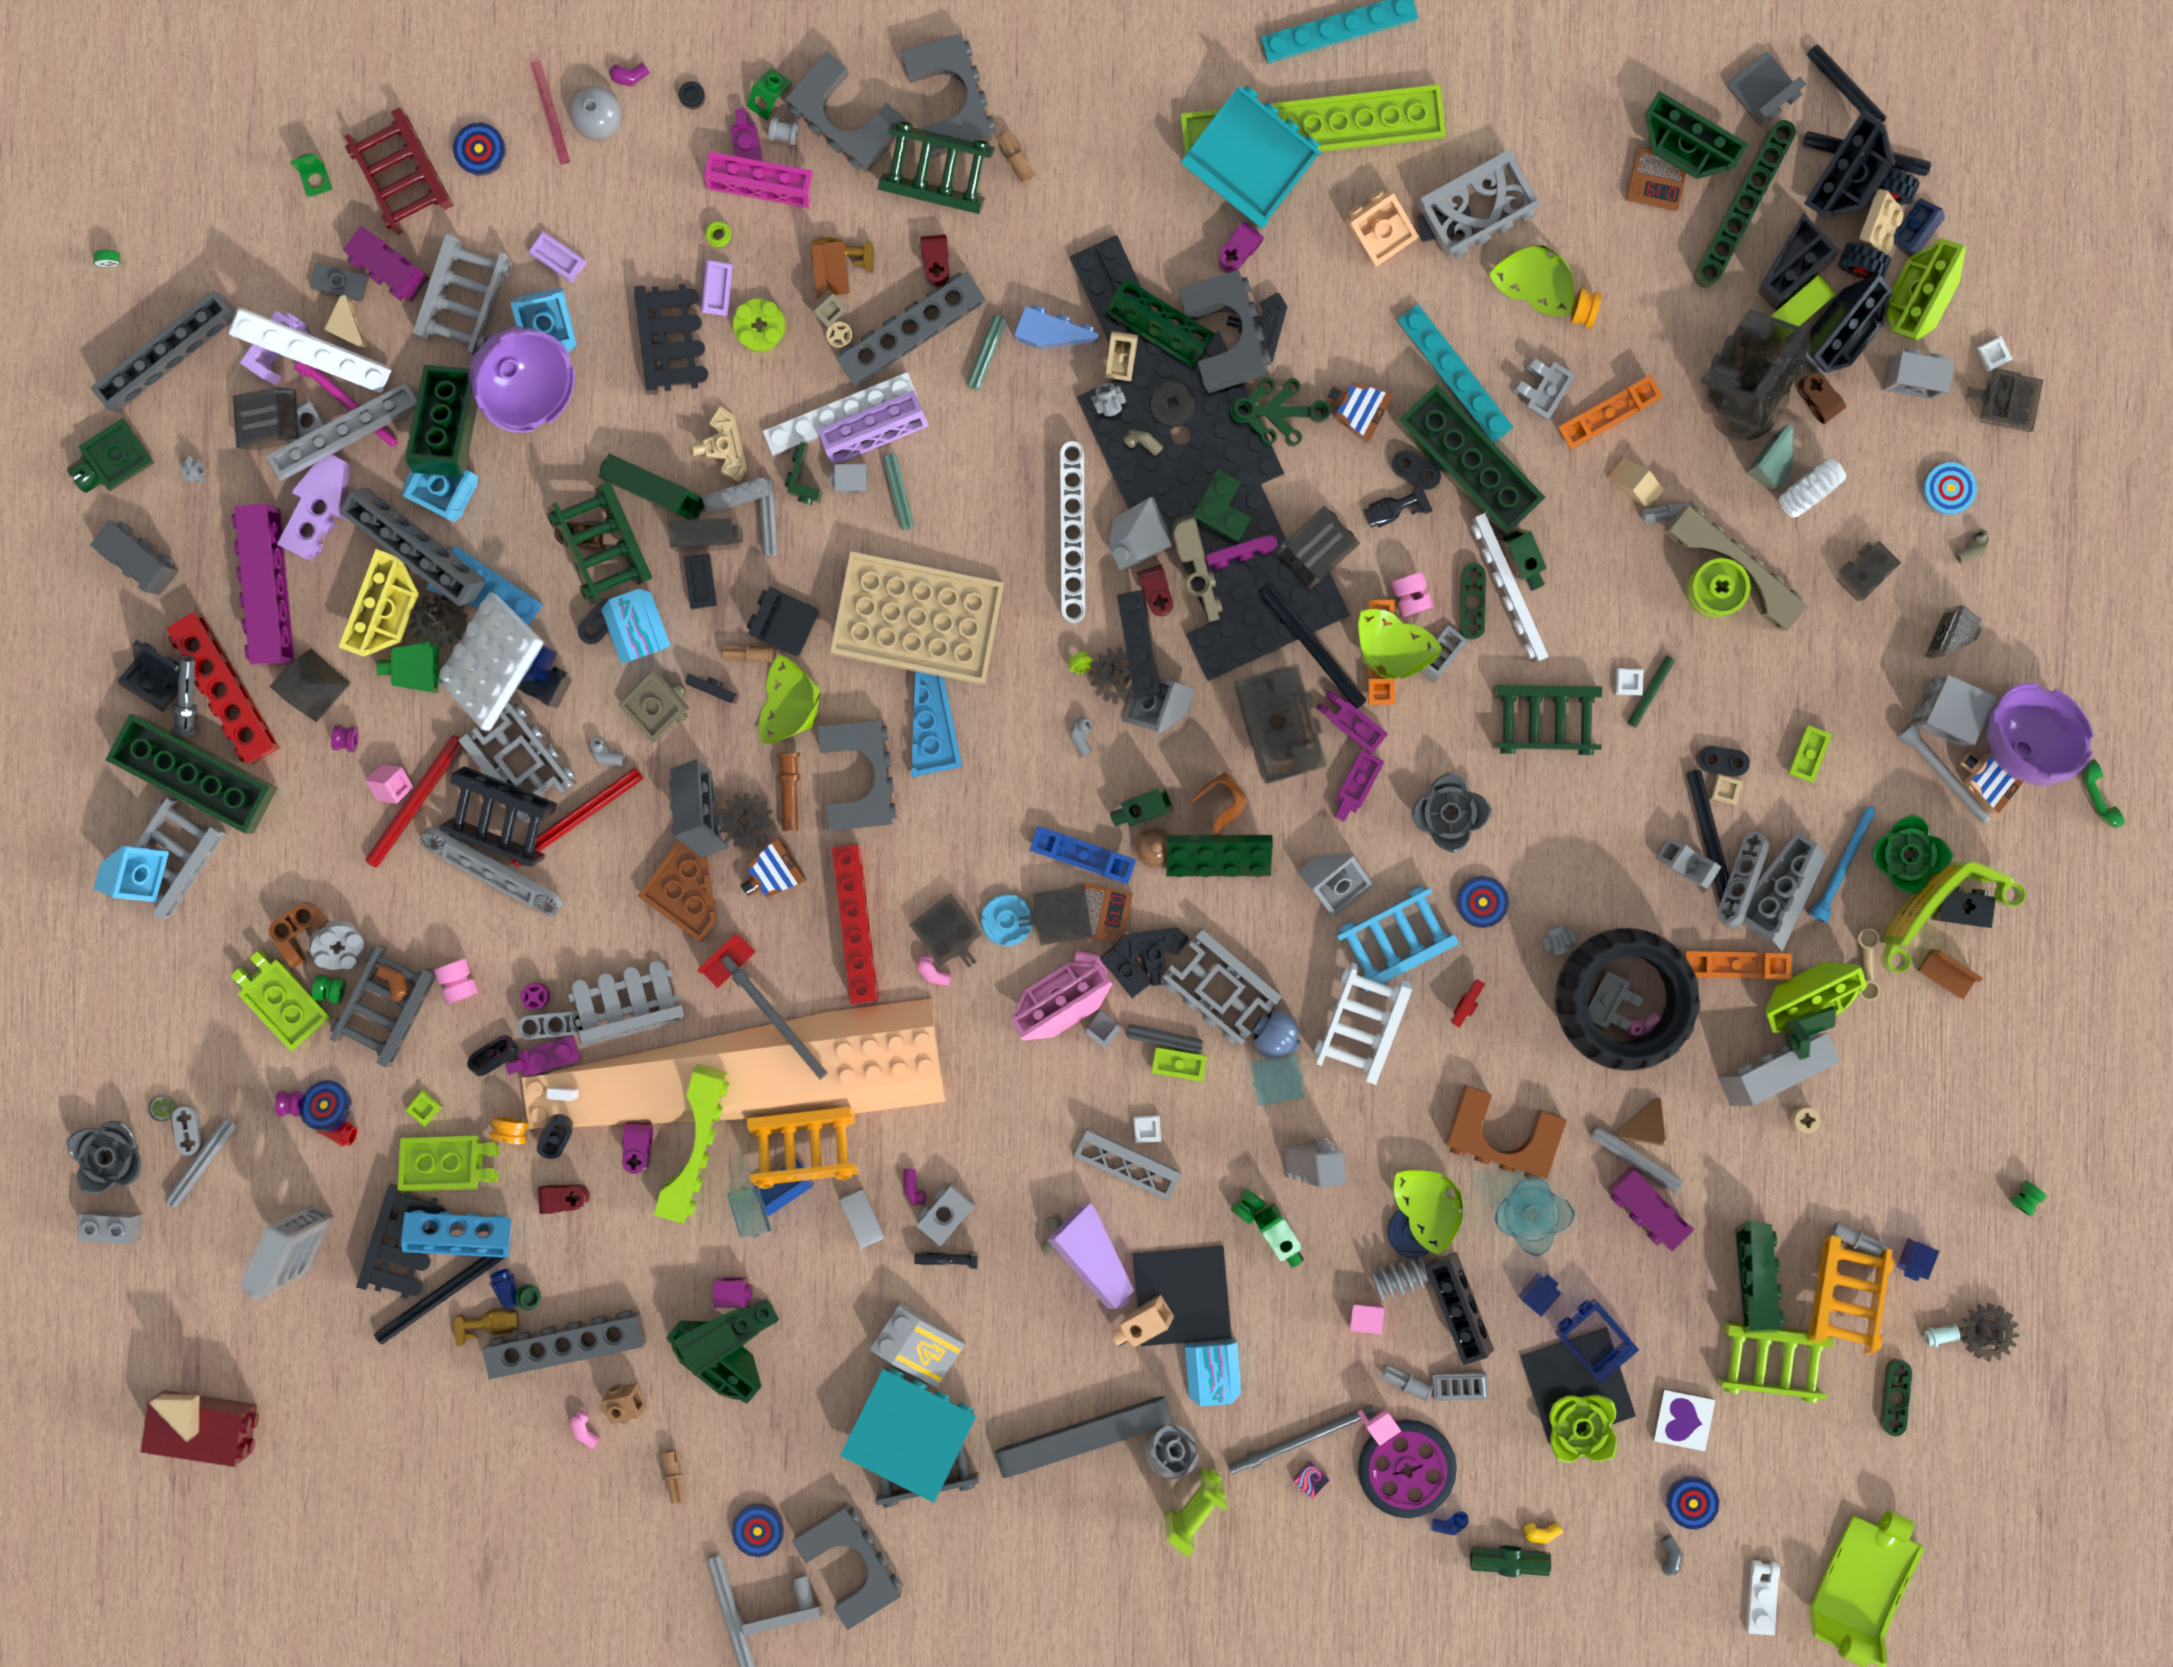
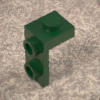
M801 442L800 447H795L792 462L795 465L793 472H788L785 487L788 488L787 492L790 495L798 497V502L813 505V501L820 503L823 493L821 490L798 484L808 450L807 443Z
M1830 1006L1786 1021L1785 1040L1788 1049L1791 1052L1794 1051L1800 1060L1810 1057L1809 1036L1834 1028L1836 1009Z

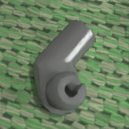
M1670 1534L1660 1540L1668 1553L1667 1561L1661 1566L1663 1573L1667 1576L1676 1575L1681 1570L1683 1558L1682 1551Z

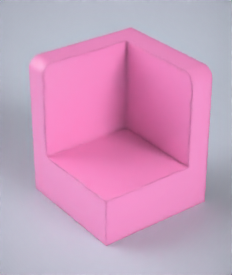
M382 764L365 779L375 799L383 802L397 804L414 788L403 768Z
M1372 1303L1371 1306L1354 1304L1352 1306L1351 1321L1348 1324L1350 1331L1382 1334L1385 1309L1383 1305Z
M1362 1409L1357 1412L1379 1446L1401 1432L1387 1409L1371 1420L1367 1418Z

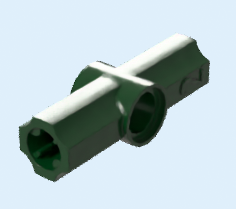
M1503 1545L1500 1548L1471 1547V1571L1497 1572L1499 1575L1506 1577H1520L1521 1574L1549 1576L1551 1572L1550 1552L1523 1550L1520 1547Z

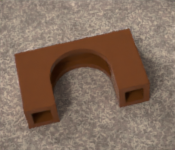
M1464 1084L1445 1140V1144L1450 1147L1449 1152L1464 1156L1465 1152L1475 1155L1474 1160L1489 1165L1490 1161L1499 1163V1168L1514 1173L1515 1169L1525 1172L1524 1177L1539 1181L1540 1177L1547 1179L1567 1119L1538 1109L1530 1135L1522 1146L1511 1151L1496 1150L1489 1146L1483 1134V1122L1492 1094Z

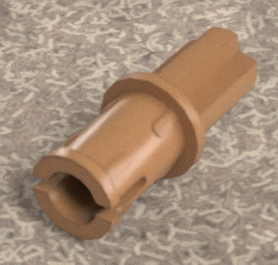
M1010 130L1001 133L998 136V141L1008 157L1007 163L1012 164L1020 182L1024 183L1033 178L1035 173L1024 156L1026 154L1025 150H1021Z
M747 643V646L723 645L721 648V658L731 661H746V664H749L750 661L773 663L774 646H750V643Z
M678 1451L662 1452L660 1454L665 1475L663 1480H667L671 1504L681 1503L684 1501L681 1477L684 1474L680 1471Z

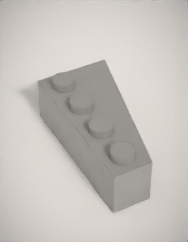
M1796 832L1757 882L1742 922L1745 928L1782 952L1827 857L1818 844Z
M1816 1033L1809 1036L1810 1057L1800 1060L1794 1051L1791 1052L1787 1044L1780 1047L1781 1050L1767 1053L1752 1063L1745 1064L1734 1071L1718 1077L1730 1105H1756L1841 1062L1829 1034Z

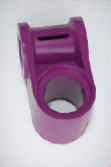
M1243 221L1220 251L1218 262L1220 268L1226 273L1239 270L1248 257L1257 250L1265 237ZM1232 255L1236 256V257H1235V261H1234V260H1231L1230 262H1227V261H1226V257H1227V256H1228V257H1231Z
M625 1123L622 1165L628 1173L637 1174L642 1172L650 1164L653 1141L652 1124ZM636 1155L637 1159L641 1160V1164L637 1166L635 1163H631V1158L636 1157Z

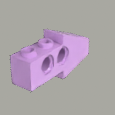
M331 454L312 466L292 491L293 494L301 497L277 545L310 561L314 557H318L323 548L321 542L335 525L334 517L346 519L339 512L348 497L349 463ZM324 501L326 504L325 511L322 514H317L316 505ZM312 524L314 532L310 537L306 538L304 529L307 525Z

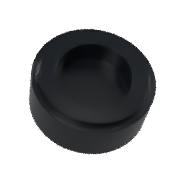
M689 81L684 83L679 89V100L687 109H698L704 104L706 95L699 83Z

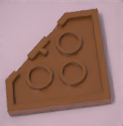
M678 840L638 894V897L701 943L717 922L708 857L701 858Z

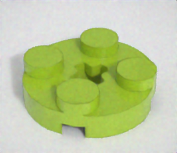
M752 299L737 308L733 319V330L736 338L749 350L767 352L775 348L780 340L783 339L786 332V321L783 313L775 303L766 299ZM756 319H761L762 322L767 323V326L762 328V332L752 328L753 323H756Z

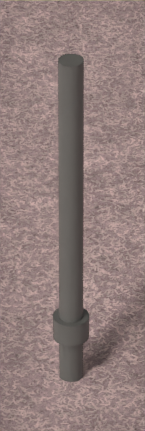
M729 955L725 956L721 962L732 974V980L738 987L742 986L820 1080L823 1079L828 1072L750 981L751 977L745 969H740Z
M1372 1404L1362 1408L1367 1418L1376 1414ZM1361 1409L1258 1453L1253 1451L1246 1454V1458L1229 1464V1470L1233 1475L1250 1467L1254 1469L1261 1466V1462L1361 1421L1362 1419L1357 1413Z

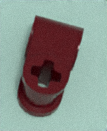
M946 234L920 236L922 259L924 260L927 281L934 287H942L949 279ZM934 269H940V277L934 276Z
M1162 564L1138 571L1137 575L1152 613L1160 617L1168 615L1172 611L1173 602ZM1162 597L1163 601L1168 600V603L1165 604V609L1161 610L1159 606L1154 607L1157 604V598Z
M582 1184L537 1187L539 1214L574 1211L585 1206L590 1199L589 1190ZM575 1193L576 1196H580V1200L576 1202V1199H571V1195Z

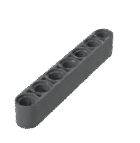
M1160 1396L997 1449L994 1454L1002 1478H1007L1168 1426L1173 1423L1165 1396Z

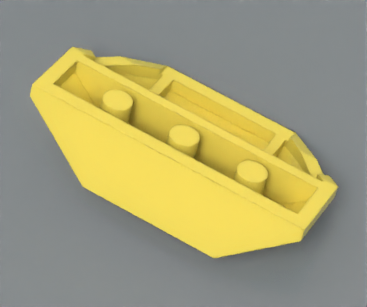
M378 549L375 550L339 644L340 648L365 657L401 642L419 592L405 564L396 556Z

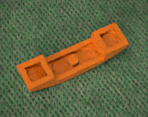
M1650 374L1590 410L1560 425L1558 429L1570 450L1662 399L1663 395Z
M1368 600L1367 610L1380 609L1395 615V600ZM1374 616L1367 617V622L1374 618ZM1384 618L1382 619L1383 626L1392 624L1391 622H1386ZM1367 666L1368 705H1395V678H1385ZM1376 667V669L1385 673L1382 667Z
M1685 951V957L1697 978L1791 980L1792 953Z

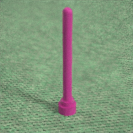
M297 361L294 370L301 376L312 377L349 411L360 407L317 368ZM382 427L374 431L389 446L397 445V438L386 428Z

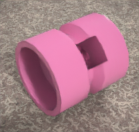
M1423 572L1391 582L1394 596L1400 598L1397 605L1402 618L1434 608L1430 593L1425 592L1427 583Z
M466 959L433 970L437 982L439 981V984L445 985L441 992L446 1005L479 993L474 979L467 978L470 968Z

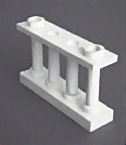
M1352 962L1350 969H1344L1340 983L1344 984L1323 1041L1318 1039L1313 1054L1317 1055V1064L1322 1066L1325 1056L1362 1068L1363 1072H1366V1082L1376 1085L1412 992V984L1401 979L1399 987L1394 986L1393 988L1356 975L1357 964ZM1355 985L1389 997L1390 1001H1393L1390 1011H1381L1347 999L1351 986ZM1343 1008L1381 1021V1024L1384 1025L1381 1034L1376 1033V1035L1339 1023ZM1334 1032L1372 1045V1048L1375 1049L1372 1058L1367 1057L1365 1059L1329 1046Z

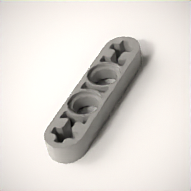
M1758 831L1747 834L1743 839L1718 908V919L1727 928H1736L1742 924L1769 851V841ZM1758 841H1759V842H1760V845H1755V847H1754V849H1753V848H1752V845H1753V844H1757ZM1745 864H1754L1753 869L1749 873H1742V868ZM1744 886L1745 892L1739 897H1734L1735 889ZM1733 911H1734V912H1735V915H1734V916H1730L1729 919H1728V918L1726 917L1727 914L1730 915V914H1732Z

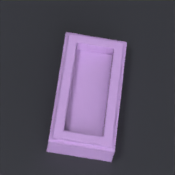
M544 231L540 233L528 251L530 255L571 283H573L587 263L586 260Z
M711 260L706 261L700 313L722 317L728 316L733 264Z

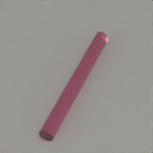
M535 61L531 63V67L561 165L570 162L544 70L541 61Z

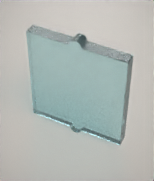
M1297 1055L1252 1063L1255 1078L1253 1086L1257 1090L1259 1106L1304 1098L1301 1082L1303 1075L1300 1074Z
M743 1187L739 1191L727 1194L740 1237L751 1235L757 1237L761 1233L772 1231L758 1187L750 1189Z

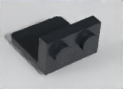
M769 586L768 590H763L757 604L761 606L757 615L752 614L749 619L747 628L750 631L748 634L798 656L804 648L819 611L817 608Z
M135 640L132 644L134 661L118 679V684L163 712L178 694L179 664L169 656L163 657L157 653L156 649L149 643H141Z

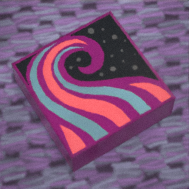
M1311 1461L1293 1479V1482L1311 1499L1330 1481L1329 1477Z

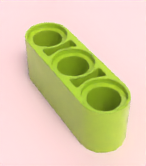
M1817 275L1761 325L1779 344L1834 297L1836 293L1820 275Z

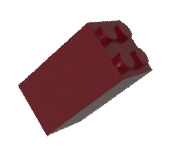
M164 1390L148 1400L140 1453L235 1467L247 1458L249 1454L253 1453L255 1447V1439L252 1438L253 1428L257 1427L259 1421V1413L256 1412L257 1404L199 1396V1433L186 1441L150 1402L162 1394H193Z

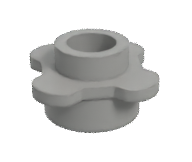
M190 456L186 457L185 461L181 464L183 478L187 482L198 481V483H203L205 480V467L199 458L192 459Z

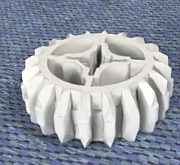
M1828 458L1783 492L1778 502L1781 504L1784 512L1788 513L1791 518L1797 517L1838 487L1845 480L1846 473L1839 462L1837 463L1834 458Z

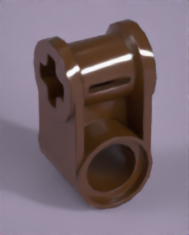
M1813 373L1799 381L1797 391L1820 423H1828L1846 408L1843 398L1833 389L1822 374ZM1812 382H1814L1816 385L1813 388V391H1811L1809 388L1812 385Z
M584 521L566 523L568 525V528H572L574 530L575 534L579 531H582L584 529H587L602 522ZM555 528V539L564 546L558 530ZM603 534L576 544L577 548L606 549V545L603 544Z

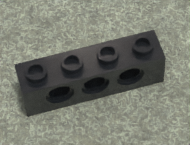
M1454 1252L1433 1259L1426 1266L1462 1364L1466 1365L1488 1358L1494 1348L1458 1253Z

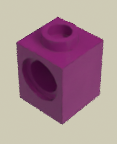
M747 1277L715 1278L713 1281V1308L745 1307L748 1300L752 1299V1285L747 1284Z

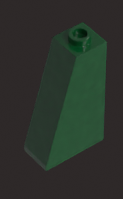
M610 453L600 466L598 477L602 480L610 481L612 485L697 524L704 509L702 497L692 491Z

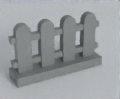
M653 961L649 966V975L640 977L639 971L636 968L629 967L624 971V981L614 983V979L610 974H602L598 978V987L590 990L585 981L578 980L574 982L572 986L573 994L568 995L570 1002L575 1001L580 1018L575 1020L576 1028L582 1027L583 1030L578 1033L581 1047L683 1021L684 1012L682 1005L675 1006V1003L679 1002L678 994L672 995L668 977H672L671 969L665 970V966L661 961ZM652 982L657 1000L647 1002L642 984ZM626 988L631 1006L621 1009L617 990ZM601 995L605 1013L596 1015L591 997ZM659 1007L660 1011L650 1013L649 1009ZM629 1014H633V1015H634L633 1018H629V1019H625V1020H624V1016H625V1015H629ZM608 1020V1024L598 1026V1022Z

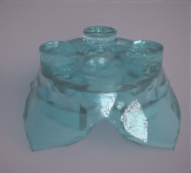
M1530 1176L1518 1182L1510 1196L1498 1205L1494 1220L1500 1231L1506 1235L1513 1236L1523 1251L1539 1257L1550 1249L1553 1244L1554 1235L1570 1226L1575 1212L1566 1199L1551 1192L1549 1185L1544 1180ZM1531 1208L1539 1212L1538 1215L1534 1216L1533 1221L1526 1217V1213L1530 1212Z

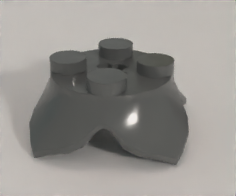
M1449 772L1437 778L1432 783L1429 792L1415 802L1411 816L1417 828L1422 832L1430 834L1439 848L1455 853L1467 845L1473 831L1482 828L1487 823L1492 809L1484 797L1469 791L1467 783L1462 777ZM1448 805L1452 806L1451 809L1456 810V815H1453L1451 820H1447V816L1443 815V810H1447Z
M108 1121L100 1128L81 1129L67 1138L68 1152L71 1158L79 1163L77 1182L83 1193H102L116 1184L122 1186L129 1185L139 1177L141 1172L139 1147L135 1142L132 1131L123 1122ZM110 1151L113 1156L112 1160L107 1161V1155L104 1152Z

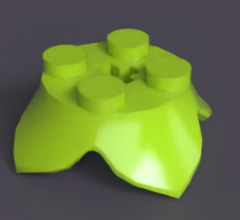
M1572 1395L1558 1399L1553 1404L1549 1415L1552 1424L1550 1445L1557 1460L1570 1463L1577 1461L1580 1457H1587L1592 1461L1601 1462L1615 1457L1617 1438L1612 1429V1423L1616 1419V1409L1611 1399L1600 1395H1588L1585 1397ZM1586 1421V1430L1582 1432L1579 1429L1577 1432V1424Z

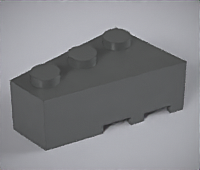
M109 520L91 542L90 546L111 564H115L123 570L122 573L126 577H132L139 583L138 587L142 591L161 595L179 572V570L172 566L174 561L163 553L158 555L152 550L154 545L145 538H136L131 534L133 529L123 521L117 523Z
M698 759L671 768L669 786L672 794L670 808L673 813L671 829L674 837L701 858L728 849L727 840H722L719 826L723 825L722 817H717L714 803L718 802L711 770Z

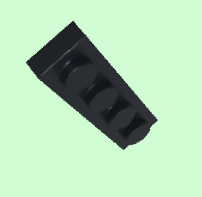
M1141 589L1118 594L1117 600L1135 698L1161 694L1162 688L1145 592Z

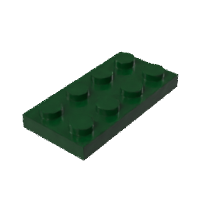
M1167 835L1166 877L1271 876L1273 835Z

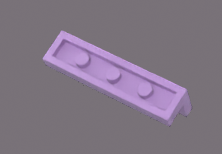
M913 390L817 430L832 465H835L929 427ZM920 418V420H918V421H916V422H913V423H911V424H908L909 422ZM842 449H845L844 451H842V452H840V453H837V454H835V455L833 454V453H835V452H837V451H840V450H842Z

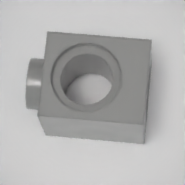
M301 402L292 408L293 411L287 414L300 438L327 424L318 406L312 402ZM308 415H312L314 419L313 424L305 428L304 419Z
M835 464V471H830V487H835L836 493H868L867 465Z

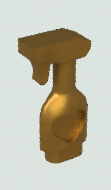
M819 237V240L812 239L811 259H813V243L834 242L842 240L839 238ZM871 241L866 242L864 247L848 246L845 244L846 257H863L864 259L863 261H855L853 263L854 267H862L867 273H874L875 250Z
M509 1307L491 1309L481 1318L466 1319L462 1314L456 1316L454 1321L456 1346L465 1344V1341L477 1338L476 1334L467 1333L469 1329L482 1328L490 1334L512 1333V1330L519 1329L518 1311L510 1310Z

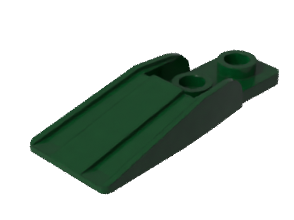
M764 1299L747 1309L744 1307L735 1309L678 1337L675 1340V1344L693 1375L698 1376L755 1338L759 1332L777 1323L779 1318L769 1301Z

